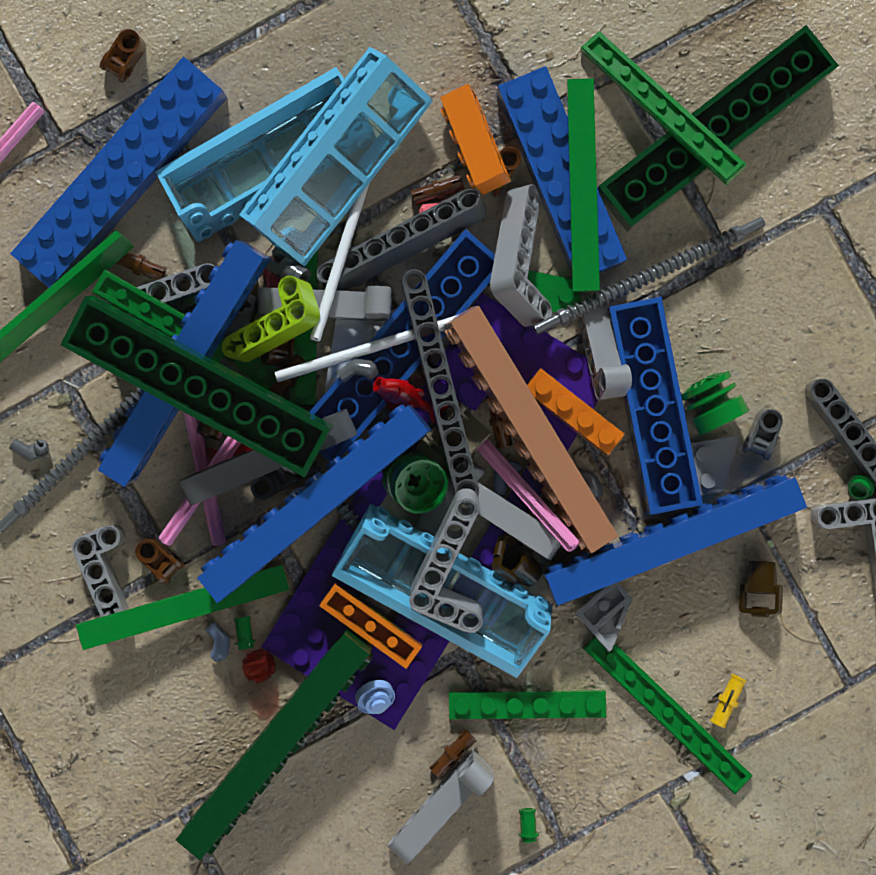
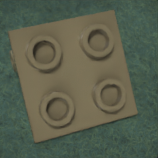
M459 403L458 406L470 454H472L492 433ZM453 409L446 414L447 418L444 415L442 416L445 421L453 417ZM434 426L423 440L445 461L438 430ZM451 431L447 434V444L449 446H456L459 443L460 436L456 431ZM463 457L456 458L453 462V469L456 470L465 459Z

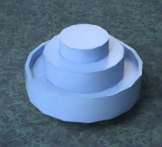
M384 680L366 683L355 695L358 708L366 714H380L392 705L395 699L393 687Z

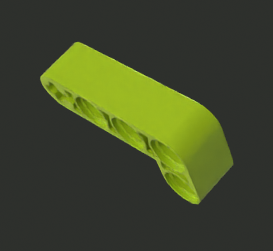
M288 275L282 278L278 284V294L282 306L227 336L222 344L224 355L242 362H249L316 326L320 320V310L311 285L294 276Z

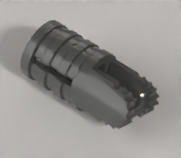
M275 247L272 250L273 257L280 263L278 264L270 259L266 269L279 278L289 275L306 282L309 281L311 276L310 270L279 248Z

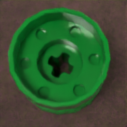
M729 370L723 373L711 374L693 383L681 394L682 401L691 397L695 400V402L685 407L686 411L699 408L701 412L692 419L699 435L710 432L749 411L742 395L729 398L727 394L737 386L736 383H731L725 387L722 384L723 381L732 377Z
M408 449L382 470L381 481L384 490L402 508L414 514L427 513L434 510L443 501L447 493L448 480L445 471L426 454L416 449Z

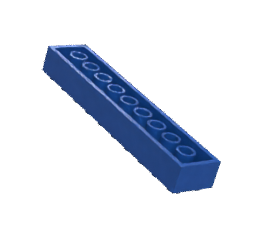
M183 56L10 254L50 288L104 240L158 178L155 171L172 162L225 102L227 96L224 91Z
M466 229L460 233L425 275L437 321L466 311L491 280L495 254ZM421 281L414 287L413 290L420 288ZM405 299L368 343L412 329ZM418 301L413 306L415 314L419 316L426 315L428 308L424 302ZM445 330L440 331L441 338L445 336ZM434 334L421 337V339L425 342H431ZM415 340L354 358L369 360L376 364L378 369L377 377L368 380L365 376L356 374L345 383L338 377L309 412L321 419L347 409L358 433L348 440L320 451V454L329 462L336 457L342 456L347 451L346 449L354 443L386 405V402L380 395L373 391L375 380L378 377L407 380L421 364Z
M236 240L234 244L230 242L222 254V257L225 259L220 267L216 265L208 277V280L211 282L206 290L201 289L196 296L194 303L197 305L193 312H187L180 325L183 329L180 334L172 337L208 358L212 357L271 259L245 241ZM142 389L139 392L142 395L137 404L133 403L125 415L128 417L127 422L124 426L120 425L113 434L112 439L115 440L110 449L106 448L98 460L101 462L98 471L124 487L138 479L179 409Z
M404 405L398 406L389 414L391 420L386 424L379 422L367 432L370 435L369 438L365 441L358 439L346 449L349 452L344 458L342 456L336 457L325 467L328 471L325 474L320 472L304 484L307 488L303 492L301 489L293 492L284 500L286 505L283 508L278 506L263 517L266 521L262 525L257 523L242 534L245 538L243 541L238 539L221 551L224 555L222 558L217 556L200 569L203 573L197 579L213 599L219 603L428 434L431 428L412 405L407 407Z
M776 475L766 479V485H750L741 489L742 494L738 496L736 494L722 496L716 499L717 504L707 505L705 503L692 508L693 513L689 515L687 513L676 514L669 517V523L664 525L657 522L644 527L645 532L641 534L634 532L619 537L620 542L615 544L609 542L593 553L588 554V552L582 551L570 556L572 561L563 564L561 560L546 566L547 570L543 572V576L552 599L557 606L806 509L808 507L796 478Z

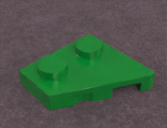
M531 270L528 271L527 279L548 300L552 308V314L561 308L566 310L567 305L573 307L574 302L580 303L579 292H572V279Z

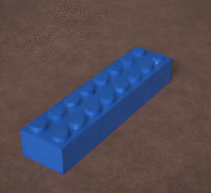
M544 66L498 85L496 94L533 183L539 191L541 202L572 274L568 120L549 71ZM597 188L600 274L624 264L627 258Z
M662 297L610 306L608 311L621 365L627 364L630 367L632 375V386L623 398L646 514L653 515L703 505Z

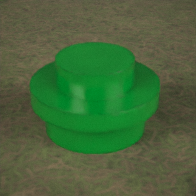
M855 475L848 482V490L853 498L865 500L873 495L875 485L869 477Z

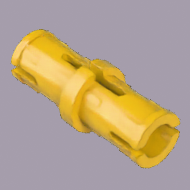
M733 673L731 674L723 694L718 696L720 701L710 719L712 723L722 728L726 727L734 707L737 708L739 705L737 700L747 680ZM732 690H734V692H733V694H732V696H731V698H730V701H729V703H728V705H727L725 711L723 712L724 706H725V704H726V702H727V700H728V698H729V696H730V693H731Z

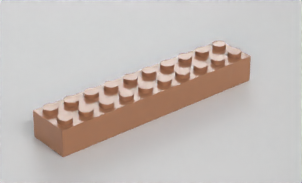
M471 307L444 324L447 328L444 331L445 336L452 345L458 346L461 351L458 354L459 359L465 367L472 369L475 374L472 376V380L479 390L482 389L489 397L485 399L486 403L493 413L497 412L502 419L499 422L500 426L507 436L510 434L516 442L513 444L514 449L521 458L524 457L530 464L527 466L528 472L534 480L537 479L541 482L543 486L540 489L542 495L548 503L551 501L555 505L557 510L554 513L579 540L578 547L580 550L584 549L593 553L618 537L480 307Z

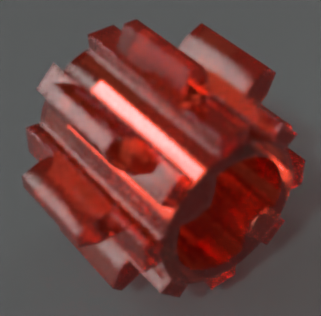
M263 649L255 650L246 654L247 657L242 660L244 676L248 678V681L255 680L256 684L266 681L276 672V663L269 651L263 652Z

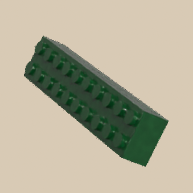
M806 24L695 110L692 115L733 151L831 75L839 65ZM667 132L598 186V191L605 205L628 232L706 172L708 168Z
M96 296L84 297L60 344L62 347L303 477L309 473L334 426Z
M347 627L186 823L175 841L199 860L206 853L211 856L220 845L223 837L227 836L235 827L241 814L245 815L253 805V801L258 794L261 795L268 787L271 779L274 777L273 772L278 774L286 765L287 760L291 756L289 752L295 754L307 736L305 732L308 731L311 734L321 722V718L324 716L322 712L326 711L328 713L338 701L337 699L341 695L338 692L342 690L345 693L355 680L354 678L357 676L356 670L359 669L362 672L374 655L371 652L374 645Z

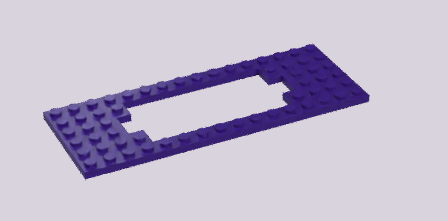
M481 293L473 307H480L525 383L528 385L541 368L594 409L599 400H597L594 393L587 357L545 331L536 335L532 326H522L503 305ZM450 343L445 354L457 401L476 411L486 392L477 388L472 380V376L475 374L471 368L465 367L459 359L458 354L461 351L458 346ZM439 360L435 368H438V366L441 363V360ZM442 379L436 380L433 384L434 392L439 395L444 394L447 390L446 382ZM425 383V385L422 388V390H424L425 395L422 399L430 402L427 386ZM539 404L560 441L568 451L578 434ZM414 408L426 424L430 426L432 421L429 413ZM421 439L409 449H416ZM526 467L521 477L540 496V489L543 486L537 479L534 480ZM382 471L359 489L349 505L350 509H354V515H359V521H361L370 503L376 507L380 506L388 494L384 490L381 481ZM512 490L506 500L529 514L530 509ZM341 519L261 647L306 676L309 675L348 627L319 606L336 582L343 585L359 598L362 595V592L332 576L337 561L354 531H350L352 528L350 525L346 526L347 521L345 519ZM491 523L470 558L476 559L483 567L493 571L492 561L497 538L499 535L507 532ZM460 573L450 590L476 600L484 586ZM447 603L442 604L448 609L452 607V605ZM400 613L393 623L422 643V648L407 669L373 646L371 652L374 655L362 672L359 669L356 670L357 676L345 693L342 690L338 692L341 694V698L358 708L355 695L363 685L375 680L389 682L395 693L392 705L380 714L369 715L393 730L398 726L450 642Z

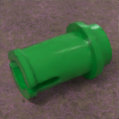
M251 616L234 618L237 634L235 645H238V650L254 648L256 639H253Z
M535 808L519 809L521 832L518 833V837H521V842L523 843L536 842L539 836V832H536Z

